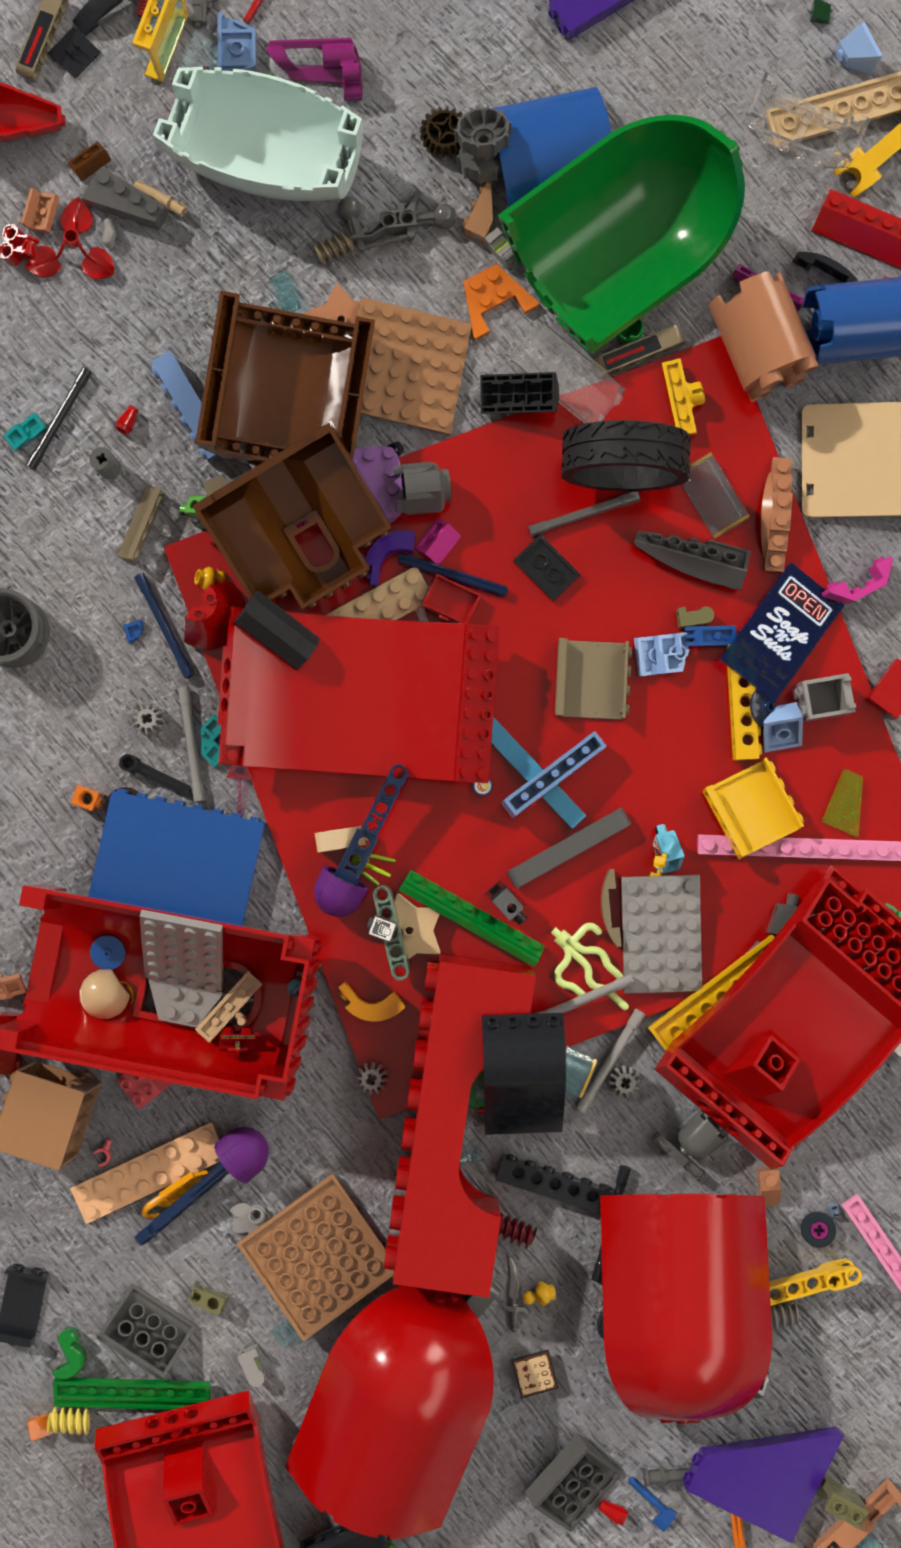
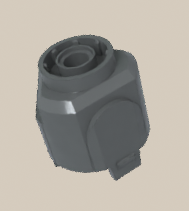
M430 462L392 466L393 474H402L404 499L397 500V513L416 515L442 512L445 508V503L451 502V485L448 469H441L437 463Z

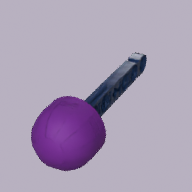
M395 764L391 767L386 777L387 781L383 783L361 828H357L337 869L323 866L315 883L314 896L318 907L326 914L335 917L347 916L356 911L363 901L369 888L359 878L379 840L377 836L400 792V786L403 787L407 779L408 771L403 764ZM396 768L404 769L403 777L396 778L393 775ZM393 785L396 788L395 793L390 796L385 794L386 786ZM382 802L387 805L385 812L379 813L376 811L378 803ZM372 813H374L378 817H383L382 820L377 818V828L373 827L372 830L369 829V825L367 823H372L375 818V816H373ZM360 838H368L369 845L367 847L359 846L358 841ZM355 854L361 858L360 862L356 865L349 861L350 857Z
M238 1127L229 1131L217 1141L214 1148L221 1164L161 1213L147 1227L141 1230L134 1237L139 1246L146 1244L229 1173L242 1183H248L265 1167L269 1154V1147L265 1137L253 1128Z

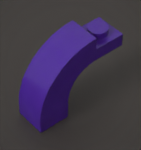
M393 531L383 538H379L372 545L366 557L370 563V568H372V570L368 571L367 581L370 582L371 587L376 588L379 586L381 566L388 556L399 552L413 554L415 531Z

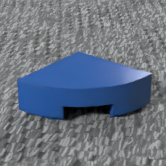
M143 620L123 625L129 644L135 642L141 636L144 626Z

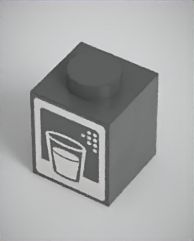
M376 914L374 918L370 917L367 929L370 930L368 934L391 942L399 922Z

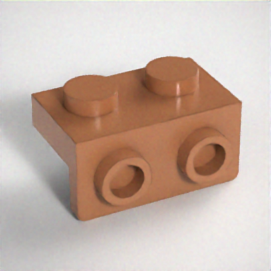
M31 188L21 224L32 232L50 233L60 197L56 194L40 193L36 189Z

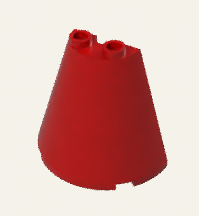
M231 581L209 585L201 595L203 599L202 605L199 607L193 606L185 616L184 642L202 650L221 648L227 645L229 607H245L243 596Z

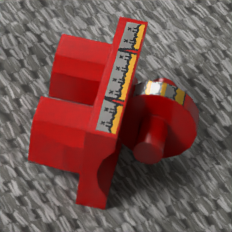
M223 1028L222 1034H220L219 1050L235 1053V1058H239L240 1053L255 1051L256 1034H253L252 1028L241 1029V1034H234V1029Z

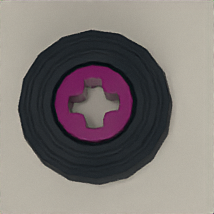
M819 1211L811 1212L802 1220L800 1227L801 1235L809 1245L822 1248L830 1245L835 1239L836 1225L833 1219L826 1213ZM818 1225L824 1229L820 1231L819 1235L814 1231V1228H817Z

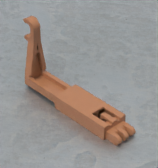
M887 1478L863 1501L869 1513L860 1529L839 1519L813 1544V1548H827L833 1541L837 1545L835 1547L831 1545L830 1548H854L875 1528L874 1523L896 1502L901 1507V1491Z

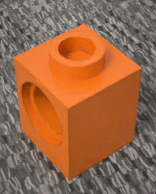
M77 785L70 803L96 812L102 806L103 794ZM87 794H91L93 798L90 804H86L84 800Z

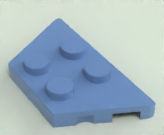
M218 12V67L222 68V71H233V69L255 70V28L243 25L236 19L231 20L225 17L223 13Z

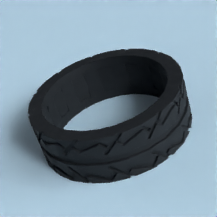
M612 420L580 424L579 426L568 428L563 433L561 478L573 485L599 490L649 491L679 486L686 483L690 478L689 456L691 453V436L682 428L649 421Z

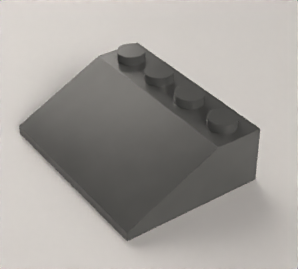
M132 1283L96 1339L162 1381L197 1325Z
M577 1433L525 1493L535 1509L572 1532L623 1475V1472L590 1441Z

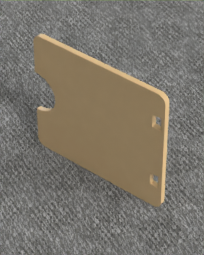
M901 402L809 404L803 408L802 514L805 517L901 516ZM807 427H813V437L807 438ZM807 485H813V495L807 496Z

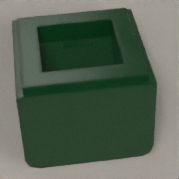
M813 0L810 22L829 24L831 4L823 0Z

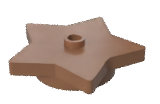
M336 284L326 304L305 312V315L337 321L345 320L344 322L355 324L360 301L352 300L340 285Z

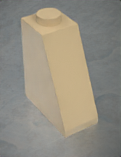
M361 826L315 833L318 853L348 848L357 828L360 829ZM366 837L360 838L358 841L359 846L366 845V841H369V839Z

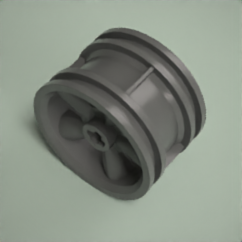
M0 588V615L3 618L0 621V665L9 668L23 667L36 661L45 651L50 638L49 621L42 608L35 602L14 590ZM13 602L22 603L27 608V611L20 619L13 616ZM32 626L30 637L25 636V627ZM9 627L13 629L12 633L7 631ZM18 643L21 649L9 655L10 645Z

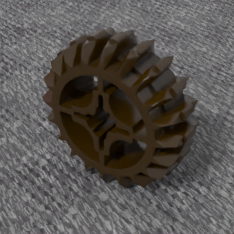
M439 106L437 112L432 108L431 115L426 113V120L422 119L420 140L423 141L424 148L428 147V153L434 151V156L436 157L438 154H441L442 159L445 155L451 158L452 153L456 156L459 154L460 145L458 142H455V129L452 128V123L457 126L458 117L463 116L461 111L456 114L455 107L450 111L448 106L445 107V110H442ZM430 131L438 137V142L431 137Z

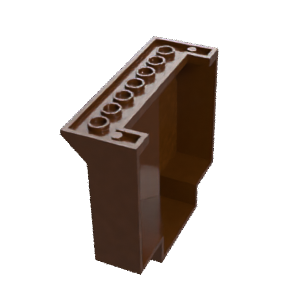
M332 421L192 506L250 599L256 591H260L273 601L277 596L279 599L286 596L291 590L302 609L305 607L308 609L318 604L319 599L322 597L325 599L335 594L334 591L338 587L343 589L349 586L355 577L360 579L367 575L370 563L360 547L362 546L364 549L371 545L373 539L377 536L381 539L388 535L392 526L342 442ZM305 520L308 522L299 529L296 526ZM315 523L319 525L334 551L332 560L326 565L318 567L313 566L309 562L294 537Z

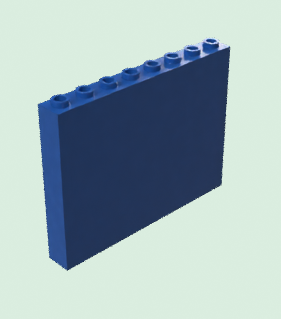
M118 788L117 792H111L89 897L243 926L265 823L261 822L262 818L251 816L250 820L242 818L243 814L232 812L231 816L225 815L224 810L213 808L212 812L206 811L205 806L194 804L193 808L187 807L186 802L175 800L174 804L168 803L167 798L156 796L155 800L149 799L148 794L137 792L135 796L130 795L129 790Z

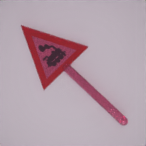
M232 765L226 778H237L238 813L241 814V778H253L248 766Z

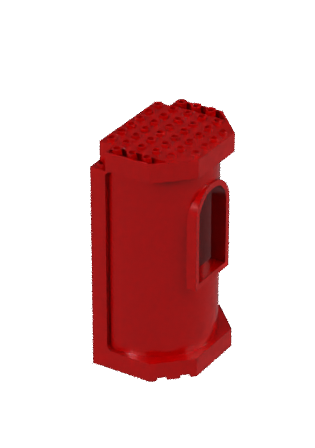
M23 885L19 906L44 910V914L40 917L41 922L26 996L23 1002L25 1009L22 1014H18L16 1020L0 1025V1050L258 1099L261 1096L284 1101L287 1096H290L296 1083L294 1075L301 1064L302 1057L299 1055L306 1045L307 1035H304V1032L309 1028L311 1016H308V1012L313 1008L315 998L312 997V992L315 991L318 983V978L315 975L319 970L320 960L317 959L322 949V942L319 936L298 932L289 935L68 893L66 888L52 885ZM141 910L223 925V967L235 969L244 975L250 971L263 983L254 993V1005L247 1016V1022L244 1025L236 1023L225 1025L224 1027L234 1029V1034H241V1029L252 1028L253 1034H256L255 1051L240 1053L239 1058H235V1053L219 1050L220 1034H222L223 1029L209 1043L195 1030L197 1027L159 1020L156 1011L144 1009L149 979L145 978L139 917ZM102 935H114L124 943L126 948L125 959L120 966L111 970L114 971L119 981L128 982L135 992L134 1002L131 1004V992L126 984L121 983L129 993L130 998L126 1008L119 1015L110 1019H98L90 1016L80 1002L79 993L83 981L91 973L101 969L92 961L90 949L93 942ZM299 978L301 980L299 996H290L287 986L292 980Z

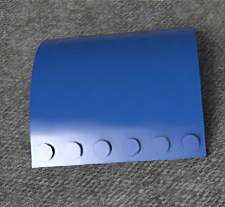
M597 87L493 108L500 112L504 111L508 122H512V135H509V147H505L502 151L498 152L508 207L612 133L606 107Z

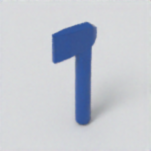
M630 1477L628 1483L660 1512L652 1522L664 1532L676 1518V1512L672 1508L664 1506L634 1477Z

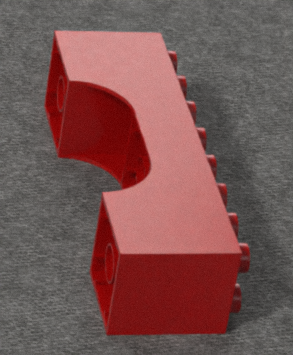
M439 954L438 963H427L424 990L434 991L433 1001H422L418 1030L428 1031L427 1041L416 1039L413 1070L422 1071L421 1080L410 1079L407 1109L415 1110L416 1118L405 1117L401 1149L410 1150L411 1152L410 1157L399 1156L395 1189L405 1190L404 1196H393L389 1229L399 1230V1234H388L383 1268L394 1271L393 1284L490 1297L501 1221L498 1197L487 1195L476 1189L466 1179L459 1164L470 1089L477 1075L484 1069L482 1015L531 1014L536 975L531 967Z

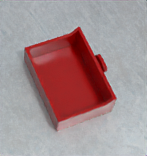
M434 574L420 606L438 614L439 618L447 622L451 620L455 623H470L481 595L439 574Z
M898 658L891 662L865 699L886 714L891 720L897 719L901 714V660Z

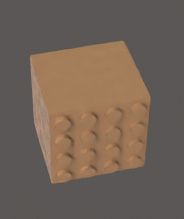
M39 1061L30 1063L13 1072L9 1080L11 1087L4 1095L3 1103L5 1105L3 1111H0V1152L58 1171L78 1156L102 1082L91 1079L95 1075L90 1071L79 1075Z

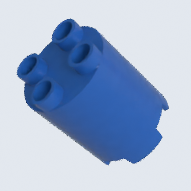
M901 277L827 284L807 288L804 295L803 308L814 309L812 329L806 330V333L816 354L818 365L901 356Z

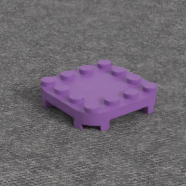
M387 446L355 449L354 462L391 523L395 522V519L401 515V513H397V500L404 499L402 474H393L392 466L401 465L398 455L392 447Z

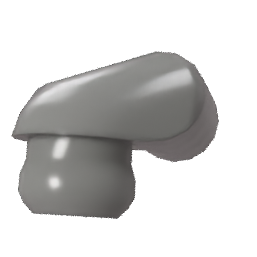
M106 218L103 221L105 230L102 236V243L105 247L112 248L115 244L116 232L112 219Z

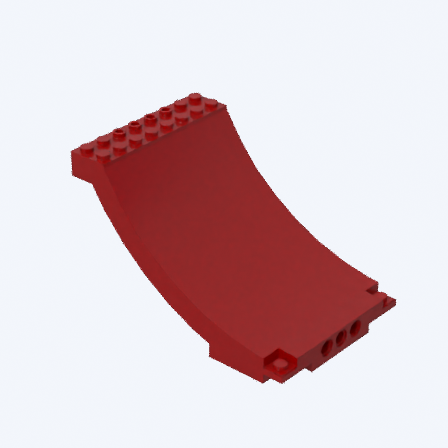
M229 607L227 646H223L217 724L221 725L218 764L387 776L393 765L403 764L408 771L407 778L489 783L500 627L470 623L382 620L287 612L320 638L318 646L310 658L298 670H295L234 623L244 608ZM396 768L393 775L395 777H403L404 769Z
M833 865L829 866L822 879L813 885L794 914L760 956L714 1005L678 1037L672 1040L654 1070L770 1169L783 1167L793 1148L833 1116L871 1078L901 1043V918L867 888L860 890Z
M249 1390L96 1429L94 1449L102 1464L114 1548H285L269 1479L260 1418Z

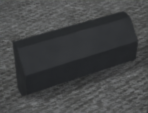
M556 372L480 375L481 414L556 412L559 403V382Z
M260 591L254 593L234 621L237 626L295 670H298L310 658L320 640L318 636Z

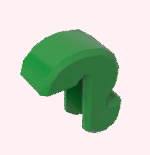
M74 1327L65 1328L58 1337L59 1345L68 1362L55 1368L52 1374L55 1378L61 1380L70 1379L77 1375L87 1361V1351L82 1345L77 1343L81 1338V1334Z

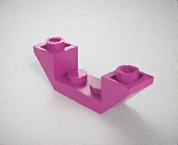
M882 556L873 561L874 565L868 568L873 579L864 583L866 587L860 589L858 586L849 590L845 581L839 584L835 581L826 586L827 590L821 593L822 596L848 605L887 585L893 562L892 556L886 559Z

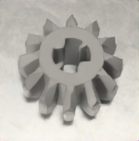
M147 703L145 708L141 704V711L134 710L138 716L132 717V720L137 721L133 724V727H139L138 732L140 734L145 730L146 736L150 735V731L153 734H157L156 727L159 729L163 728L159 725V722H165L164 718H159L164 712L158 711L159 706L157 705L152 708V704ZM146 716H148V717H150V718L152 719L151 723L146 722V721H147V720H145V717H146Z
M372 1061L370 1068L367 1063H364L365 1070L360 1067L358 1068V1072L362 1075H356L355 1079L362 1081H359L356 1086H364L361 1090L362 1093L369 1089L368 1094L372 1095L374 1089L376 1094H379L378 1086L382 1089L386 1088L382 1082H388V1078L382 1076L387 1074V1070L380 1072L382 1064L374 1068L375 1062ZM369 1074L376 1076L374 1083H371V1080L370 1082L367 1080Z
M622 1065V1071L616 1067L614 1069L617 1074L610 1073L609 1076L614 1080L608 1081V1084L614 1085L610 1090L611 1092L617 1091V1097H620L623 1093L624 1098L628 1099L629 1092L634 1097L635 1093L632 1090H640V1087L635 1084H640L642 1080L635 1079L639 1076L638 1071L632 1073L633 1067L630 1066L626 1071V1066ZM624 1077L626 1080L627 1078H629V1080L627 1081V1086L622 1084L621 1079Z

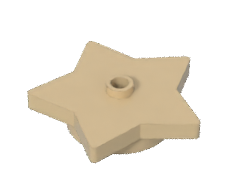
M398 893L395 905L408 959L416 953L440 954L441 951L433 931L440 913L429 907L417 908ZM407 927L413 928L412 934L406 933ZM397 946L392 947V954L396 957L401 956V949Z

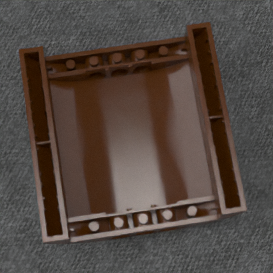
M220 290L195 444L215 455L258 466L332 421L342 442L354 459L375 320L356 316L355 324L241 303L240 294Z

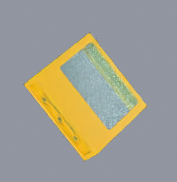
M148 0L132 42L134 47L145 50L150 55L151 59L145 72L146 77L163 82L189 15L185 0Z

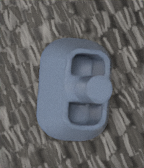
M830 1203L828 1205L829 1216L833 1219L840 1217L839 1204Z

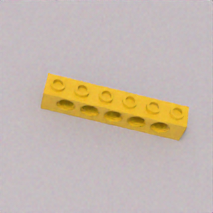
M752 643L744 645L729 644L726 646L733 761L759 759V755H762V745L758 743L761 727L755 723L750 710L751 696L758 689V686H755L757 669L751 668V666L754 667L753 659H756V651H753L756 649L753 648ZM745 647H749L748 649H751V651L754 653L751 654L750 650L748 652V650H746ZM739 659L746 661L750 659L745 669L738 666ZM740 678L747 680L748 686L746 688L740 686ZM742 697L748 699V707L741 705L740 699ZM743 716L750 719L749 726L742 724L741 719ZM744 735L751 738L749 746L743 743Z

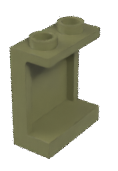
M824 1476L815 1495L827 1501L824 1506L825 1511L860 1529L869 1511L858 1493Z

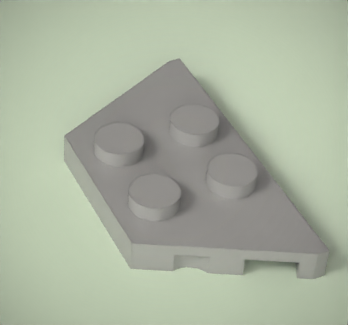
M149 979L158 1019L177 1024L198 1027L224 994V992L219 991L209 992L199 987L189 988L185 984L178 983L173 985L165 980L152 981Z

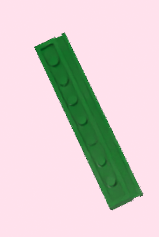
M410 870L399 891L529 965L535 967L544 950V945L420 874Z
M54 1378V1407L173 1410L211 1400V1381L70 1378L61 1380Z

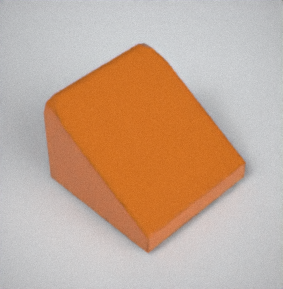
M50 1413L31 1417L28 1420L27 1425L31 1441L54 1433L53 1429L50 1433H47V1420Z

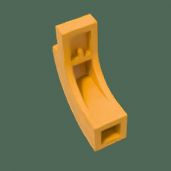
M346 981L338 987L341 990L339 992L340 996L345 1001H350L345 1008L352 1015L362 1020H387L400 1013L406 1007V1004L395 991L382 1001L370 1003L362 1000Z

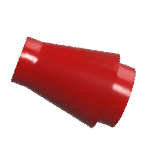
M129 405L115 421V429L124 435L132 432L139 410Z
M604 1499L598 1509L614 1524L623 1526L629 1513L625 1506L608 1502Z

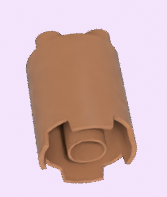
M769 271L740 282L742 292L735 295L731 301L725 304L719 295L708 305L743 390L747 392L751 402L768 396L772 393L771 388L781 382L785 389L798 385L806 380L805 374L819 367L816 361V354L781 272L777 273L775 279H773Z

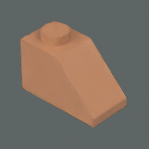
M768 1166L755 1167L758 1196H765V1206L780 1205L781 1183L779 1169H770Z

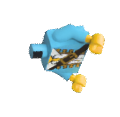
M665 824L658 825L654 828L656 835L653 842L656 854L654 867H656L657 873L650 872L649 876H661V874L679 870L685 857L675 831H667Z

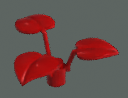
M79 197L72 200L61 214L60 221L65 231L63 233L64 241L61 242L58 254L55 256L54 250L48 246H39L35 249V260H28L25 265L26 269L36 276L52 277L61 269V264L57 259L60 258L65 246L70 249L78 247L86 257L81 265L83 272L88 277L102 279L113 276L115 271L112 258L104 249L93 247L89 254H87L82 244H80L78 232L84 233L88 231L93 224V217L90 210Z

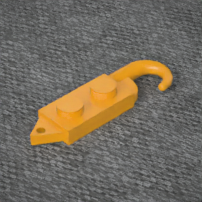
M204 1170L196 1173L191 1171L159 1192L158 1196L143 1206L141 1210L142 1216L146 1219L158 1217L160 1215L158 1212L149 1214L148 1211L157 1205L163 1208L170 1207L208 1175V1171Z

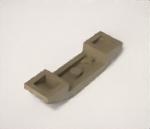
M608 869L601 889V915L611 941L616 947H622L620 927H612L608 889H616L614 869Z

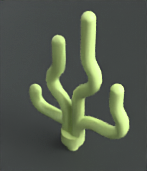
M585 923L573 936L565 930L560 931L556 927L551 932L556 937L554 941L565 953L564 959L554 971L555 982L563 989L572 990L578 996L586 992L575 983L563 980L561 976L562 972L571 962L572 957L583 966L586 983L593 990L604 985L598 984L593 980L591 964L581 954L599 955L603 966L614 977L618 979L624 976L610 962L605 950L596 946L586 947L578 942L589 930L593 931L596 935L602 934V929L594 923ZM615 992L607 995L621 1009L627 1010L629 1008V1005Z

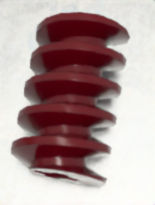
M501 1212L498 1237L500 1234H503V1241H505L509 1236L511 1244L516 1239L518 1247L524 1242L525 1249L527 1250L535 1238L538 1227H535L532 1231V1224H528L525 1227V1222L521 1221L518 1224L517 1218L510 1222V1216L507 1215L503 1219V1213Z

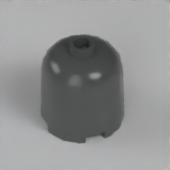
M702 1110L696 1113L681 1128L678 1134L681 1152L686 1157L690 1155L698 1160L708 1157L728 1140L726 1134L722 1136L720 1133L723 1129L709 1116H704Z

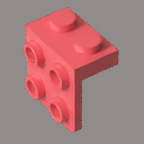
M122 1074L117 1078V1083L138 1109H142L173 1084L128 1074Z

